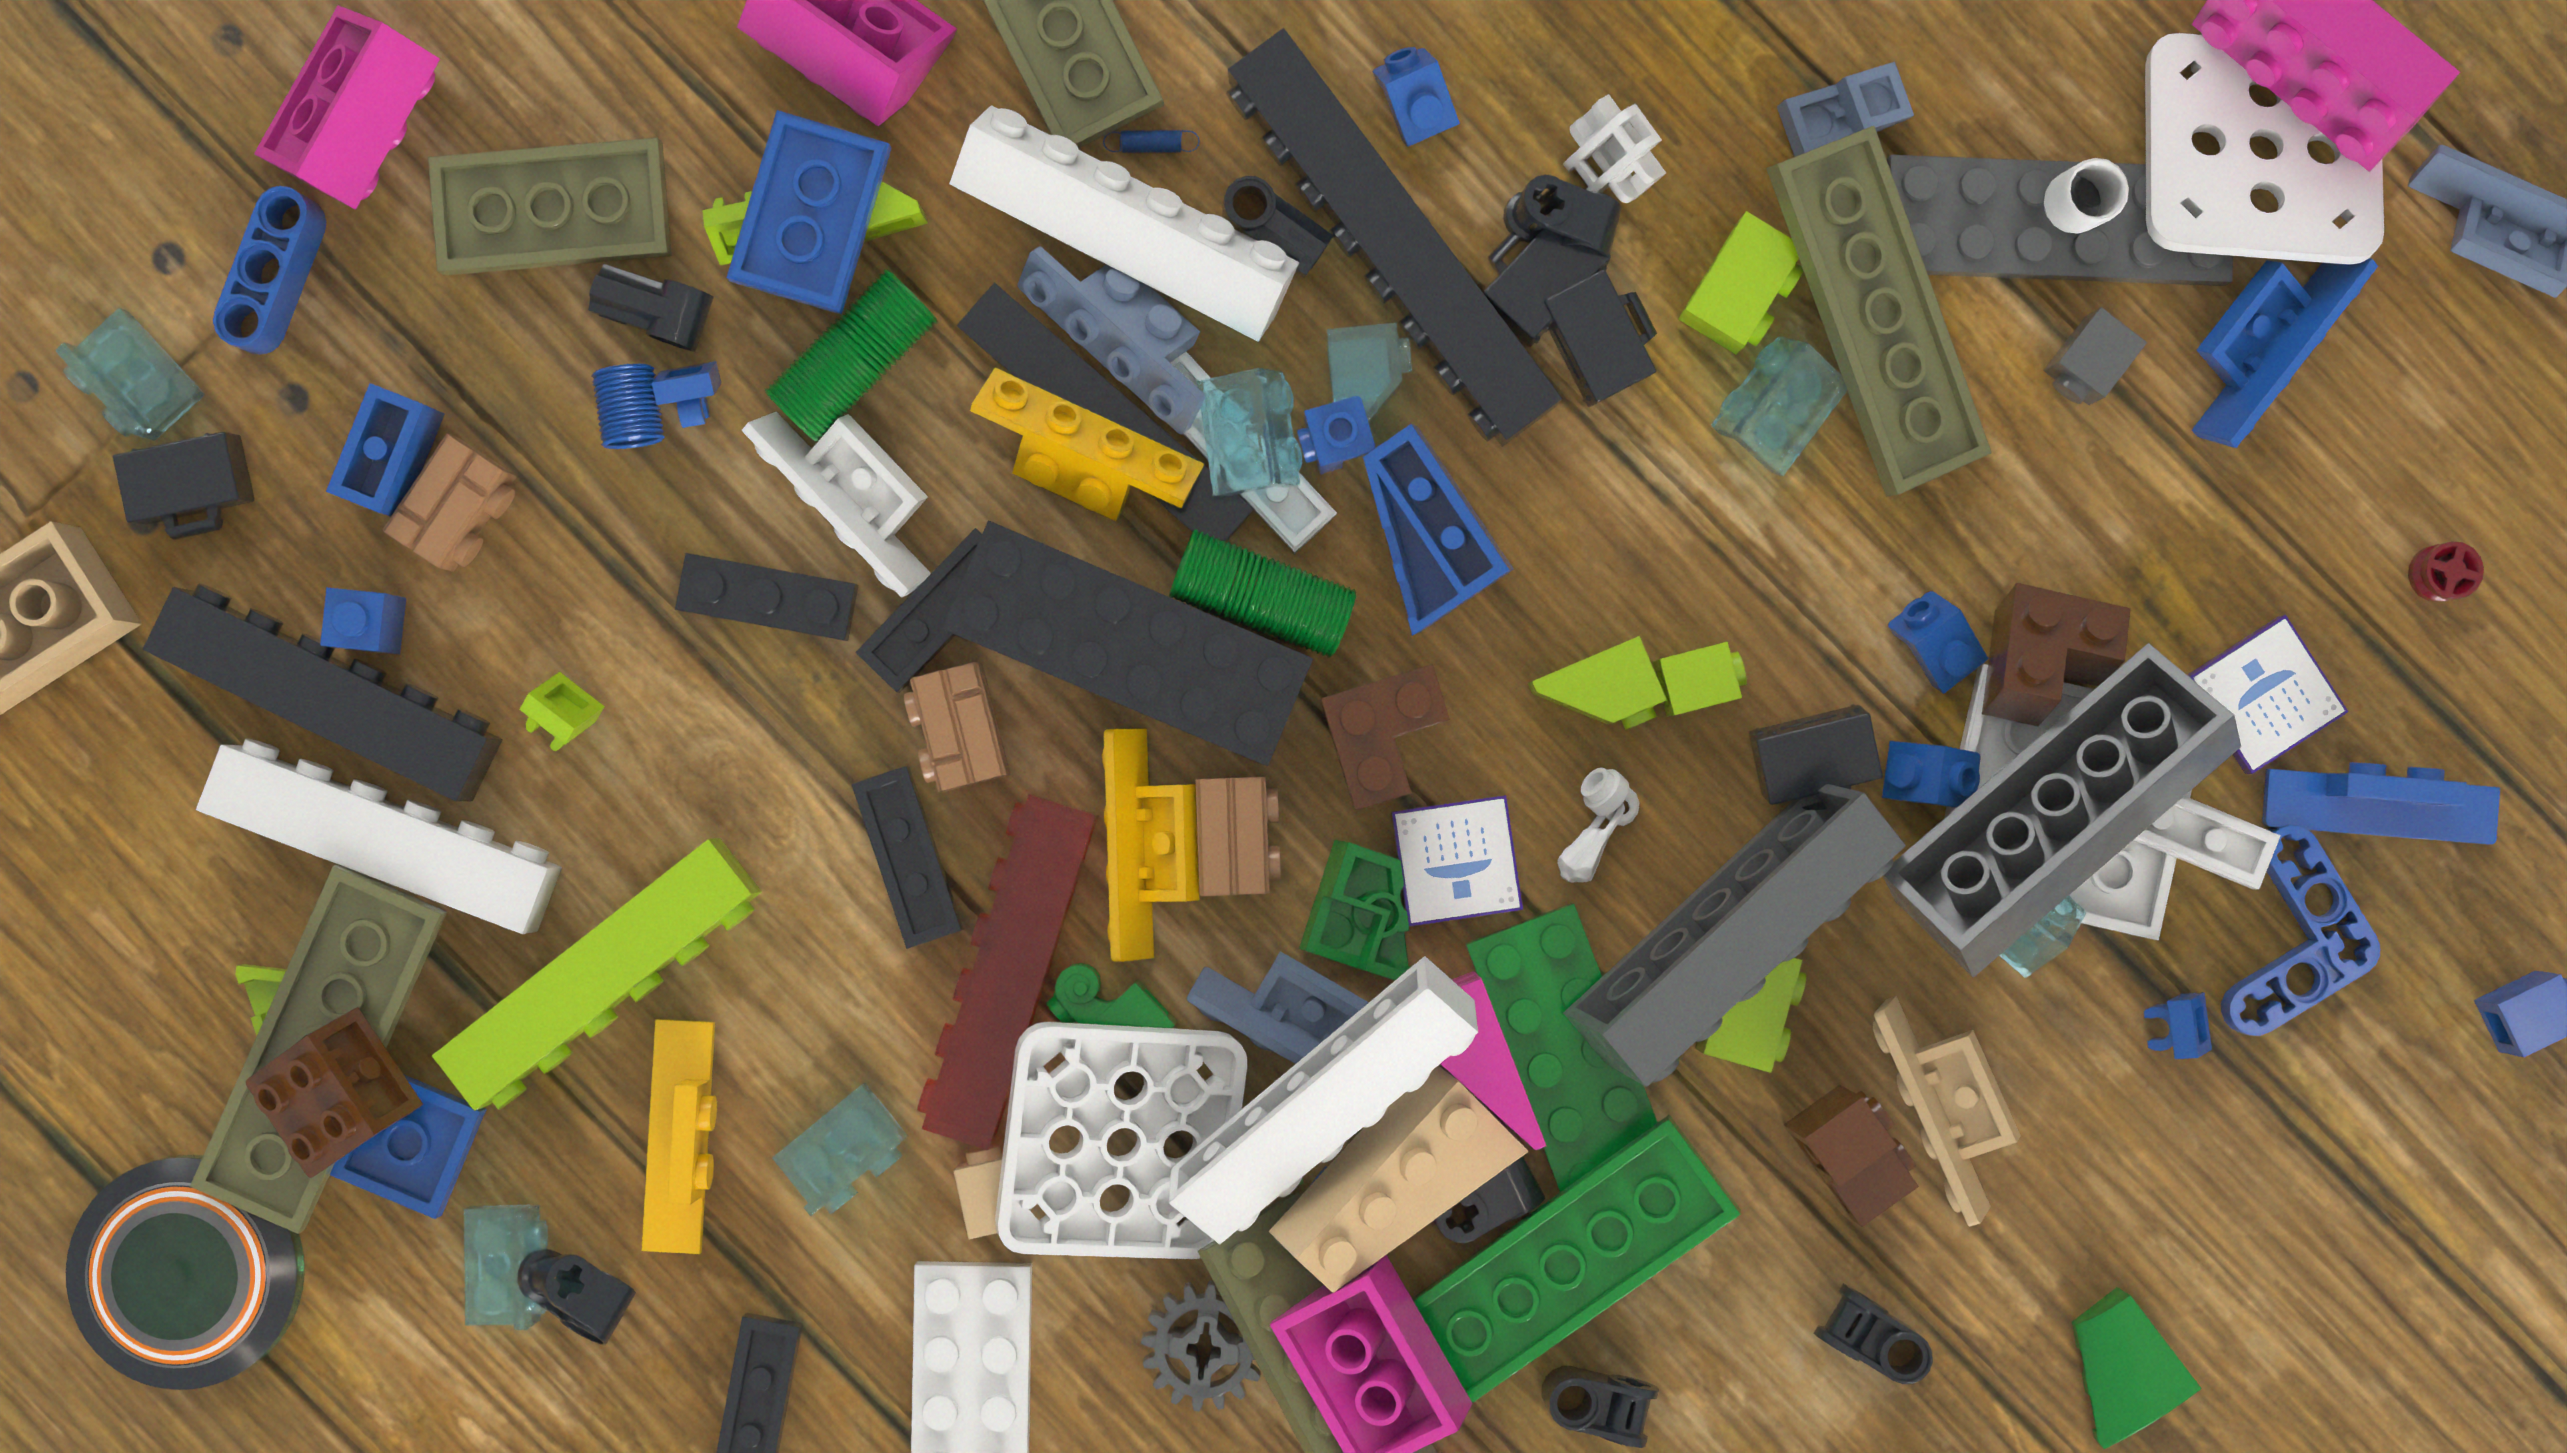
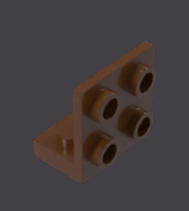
M358 1007L308 1034L249 1077L245 1082L247 1088L254 1096L256 1105L266 1114L287 1145L291 1157L299 1163L305 1174L310 1178L316 1176L373 1136L424 1105Z

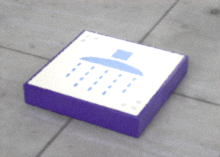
M2286 615L2273 619L2188 674L2192 680L2235 715L2241 748L2233 756L2245 774L2255 773L2349 712Z
M1506 795L1391 812L1398 859L1401 860L1403 895L1409 926L1523 910Z

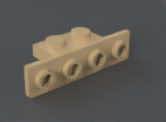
M1897 996L1886 999L1874 1012L1876 1019L1873 1022L1875 1038L1884 1053H1891L1899 1071L1897 1074V1085L1900 1094L1908 1106H1915L1923 1124L1920 1130L1923 1145L1932 1159L1939 1160L1947 1178L1944 1181V1187L1951 1207L1955 1212L1963 1213L1969 1227L1980 1224L1991 1205L1969 1158L2017 1143L2021 1135L1974 1031L1970 1030L1920 1048Z

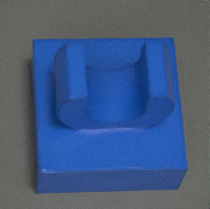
M716 361L660 371L652 381L657 405L677 402V410L682 428L706 423L705 418L710 417L706 397L715 395L721 385Z
M2204 992L2180 994L2168 1000L2167 1004H2157L2144 1011V1018H2162L2169 1025L2168 1036L2150 1039L2147 1041L2148 1048L2155 1051H2164L2173 1047L2175 1059L2199 1058L2212 1050Z

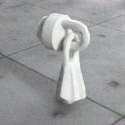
M1597 768L1587 775L1581 785L1584 803L1597 817L1558 858L1557 864L1561 872L1560 875L1568 882L1592 881L1608 838L1617 825H1627L1638 814L1640 802L1637 794L1629 788L1628 781L1614 769ZM1624 800L1629 804V811L1626 814H1623L1625 811ZM1607 818L1610 821L1605 829H1600V825Z

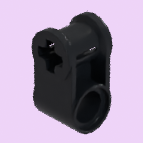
M1545 174L1535 177L1525 186L1523 192H1518L1508 200L1504 208L1503 220L1510 234L1520 236L1519 241L1530 243L1545 228L1564 236L1561 246H1587L1599 251L1608 258V254L1611 253L1622 208L1617 200L1606 194L1588 191L1560 180L1555 176ZM1533 223H1535V225L1531 229H1528Z
M1522 1156L1460 1201L1465 1207L1468 1206L1464 1210L1467 1219L1463 1223L1457 1224L1452 1217L1449 1218L1452 1215L1451 1208L1433 1220V1222L1446 1238L1454 1242L1466 1243L1475 1240L1504 1222L1514 1220L1535 1209L1545 1200V1195L1524 1156Z
M537 1249L529 1253L521 1262L517 1272L519 1289L526 1298L559 1318L560 1322L573 1332L604 1346L608 1343L636 1294L635 1290L629 1285L601 1271L584 1258L574 1254L562 1255L551 1249Z
M1843 1283L1839 1290L1842 1298L1826 1325H1818L1813 1334L1846 1356L1858 1362L1859 1360L1895 1382L1914 1384L1922 1380L1929 1373L1933 1363L1932 1350L1928 1342L1911 1326L1889 1314L1888 1310ZM1904 1339L1913 1341L1915 1352L1913 1358L1903 1366L1889 1364L1888 1352L1895 1342Z
M1561 1366L1553 1369L1545 1377L1541 1396L1552 1418L1561 1427L1599 1436L1617 1444L1643 1448L1646 1447L1648 1439L1643 1430L1650 1401L1657 1399L1659 1388L1648 1382L1628 1376L1607 1375L1574 1366ZM1580 1386L1585 1389L1583 1401L1576 1408L1565 1410L1557 1407L1558 1397L1565 1388Z

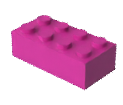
M2207 0L2191 24L2202 33L2204 39L2211 46L2223 50L2246 69L2254 82L2270 89L2291 107L2293 113L2300 120L2312 124L2336 144L2343 156L2358 162L2368 172L2414 127L2460 74L2459 70L2373 0Z

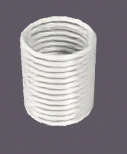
M2092 158L2080 162L2051 181L2044 198L2047 217L2060 230L2075 234L2089 231L2111 220L2122 211L2127 202L2129 187L2126 176L2119 166L2106 159ZM2075 176L2086 178L2098 189L2101 204L2100 211L2096 217L2088 216L2079 211L2073 203L2070 190Z

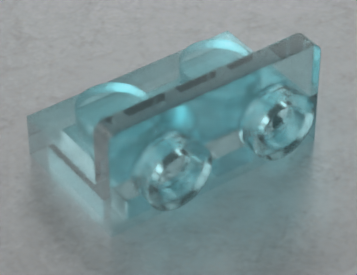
M118 308L78 346L63 342L55 349L57 354L68 364L63 369L66 377L85 394L90 395L94 393L106 406L102 411L104 418L126 437L134 434L155 441L205 395L130 312L122 308Z
M1780 336L1761 350L1755 360L1753 370L1741 386L1725 398L1720 408V414L1712 423V428L1720 435L1735 439L1771 473L1784 476L1845 395L1847 388L1842 375L1809 343Z
M1254 368L1197 381V387L1205 395V400L1201 406L1213 496L1225 497L1275 486H1298L1300 484L1299 470L1302 465V453L1297 440L1293 437L1290 413L1293 410L1294 399L1291 387L1285 380L1283 372Z
M863 1083L772 1157V1159L808 1202L803 1208L810 1216L823 1206L831 1215L858 1193L851 1184L868 1169L876 1178L903 1156L896 1146L906 1139L908 1135L868 1085Z
M539 1205L470 1206L464 1209L465 1326L514 1325V1330H527L541 1320V1314L546 1313L544 1308L521 1293L517 1283V1272L524 1258L529 1253L537 1249H547L548 1227L545 1220H540Z

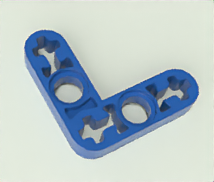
M2300 825L2271 827L2268 831L2280 835V839L2298 840L2300 847L2293 852L2295 859L2301 868L2312 869L2315 866L2317 871L2301 876L2292 884L2290 879L2302 874L2294 862L2278 859L2277 854L2283 850V844L2279 839L2267 868V873L2308 940L2239 981L2225 992L2221 1001L2223 1019L2231 1029L2243 1034L2261 1036L2273 1031L2369 972L2377 964L2380 957V943L2375 932L2317 838L2309 829ZM2317 883L2326 885L2333 896L2330 910L2321 916L2311 914L2305 904V895L2308 889ZM2344 916H2346L2347 921L2338 923ZM2337 923V927L2345 938L2359 939L2361 945L2357 946L2354 950L2357 959L2353 961L2351 959L2339 958L2338 953L2344 949L2342 939L2337 931L2325 930L2322 933L2321 927ZM2303 962L2312 969L2314 983L2307 993L2295 995L2287 986L2286 975L2294 964ZM2267 981H2270L2272 989L2266 985ZM2274 992L2285 1002L2283 1007L2280 1002L2269 1000L2259 1006L2256 1012L2260 1019L2257 1021L2241 1018L2239 1014L2246 1008L2243 1001L2245 996L2261 1000Z

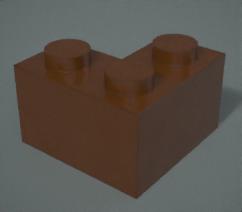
M2016 583L1995 610L1982 714L2039 727L2061 702L2064 679L2098 687L2125 661L2131 608Z
M1433 664L1320 699L1354 810L1410 794L1411 789L1394 737L1450 720Z
M1838 1085L1784 1124L1850 1219L1861 1227L1919 1187L1909 1173L1910 1170L1916 1167V1164L1902 1144L1896 1138L1892 1139L1887 1132L1894 1126L1893 1121L1881 1104L1874 1097L1869 1099L1863 1091L1854 1093Z

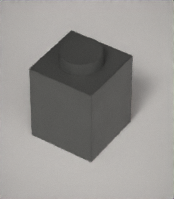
M2100 307L2083 318L2043 371L2055 379L2052 383L2053 387L2062 396L2077 404H2081L2084 401L2086 404L2091 405L2107 396L2147 342Z

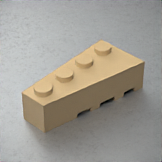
M1437 1066L1431 1071L1428 1079L1421 1087L1413 1092L1406 1091L1387 1107L1386 1112L1376 1124L1368 1128L1364 1127L1269 1232L1306 1269L1334 1293L1529 1151L1456 1078L1440 1066Z

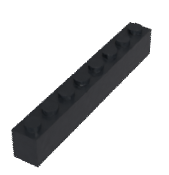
M1282 28L1228 68L1229 84L1232 88L1226 94L1235 109L1245 120L1252 116L1255 117L1266 132L1260 139L1268 153L1279 166L1288 161L1300 177L1295 186L1304 201L1314 212L1322 207L1335 224L1329 231L1334 235L1333 239L1340 249L1349 258L1357 253L1369 269L1364 278L1371 290L1383 304L1390 299L1404 316L1398 322L1404 334L1418 350L1426 345L1438 361L1433 370L1443 386L1451 395H1455L1459 391L1463 394L1473 408L1467 415L1479 434L1487 442L1495 437L1503 447L1557 407L1562 397L1286 30Z

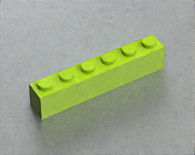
M720 838L707 839L444 1045L432 1057L474 1111L489 1106L492 1103L500 1110L527 1089L522 1080L539 1067L546 1074L573 1053L567 1044L585 1031L588 1037L592 1038L614 1022L618 1016L613 1008L627 997L631 996L635 1002H638L660 986L664 980L658 973L675 960L682 967L707 949L709 944L704 937L722 924L728 931L747 918L755 910L750 901L762 891Z

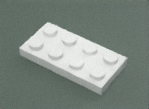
M917 1261L914 1265L911 1453H1029L1032 1263Z

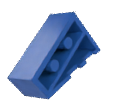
M1410 424L1363 457L1381 525L1385 531L1394 563L1393 568L1396 579L1399 582L1412 636L1422 632L1514 570L1418 426Z

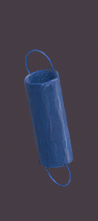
M1121 130V133L1111 132L1120 134L1119 151L1109 150L1105 146L1106 136L1103 139V144L1111 152H1120L1122 139V153H1181V150L1191 152L1197 149L1200 140L1198 137V145L1195 149L1186 151L1181 149L1182 132H1192L1198 137L1193 131Z

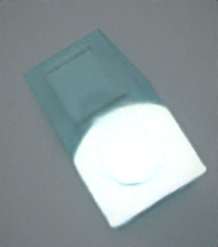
M1397 323L1327 329L1326 341L1332 402L1359 396L1362 399L1369 426L1400 389L1402 373L1412 371L1409 338H1398Z

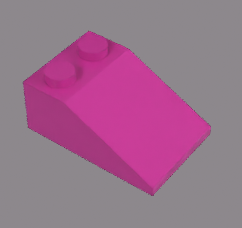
M1472 971L1452 979L1475 1001L1478 1033L1465 1051L1457 1056L1450 1055L1440 1064L1533 1149L1538 1150L1545 1147L1546 1143L1482 978Z

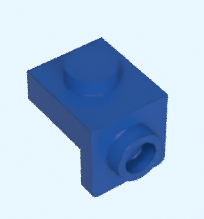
M1407 47L1397 50L1384 59V65L1373 69L1372 72L1375 80L1384 90L1400 137L1407 147L1460 124L1439 63L1425 48L1417 50L1415 47Z
M1353 396L1305 410L1304 421L1306 428L1296 430L1305 462L1316 461L1320 474L1341 469L1343 461L1366 455L1375 449L1364 405L1359 396Z
M1934 591L1927 592L1921 598L1910 602L1902 613L1888 623L1892 634L1909 646L1931 685L1943 694L1989 659L1962 611Z
M1890 741L1882 798L1957 808L1978 789L1981 756L1978 752L1947 746Z

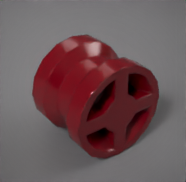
M2451 541L2423 548L2415 554L2409 564L2408 578L2412 589L2418 596L2427 601L2443 602L2467 597L2477 590L2483 580L2484 566L2481 556L2473 547L2463 542ZM2434 570L2439 571L2441 573V576L2444 579V582L2442 584H2440L2441 580L2438 578L2437 573L2434 572Z

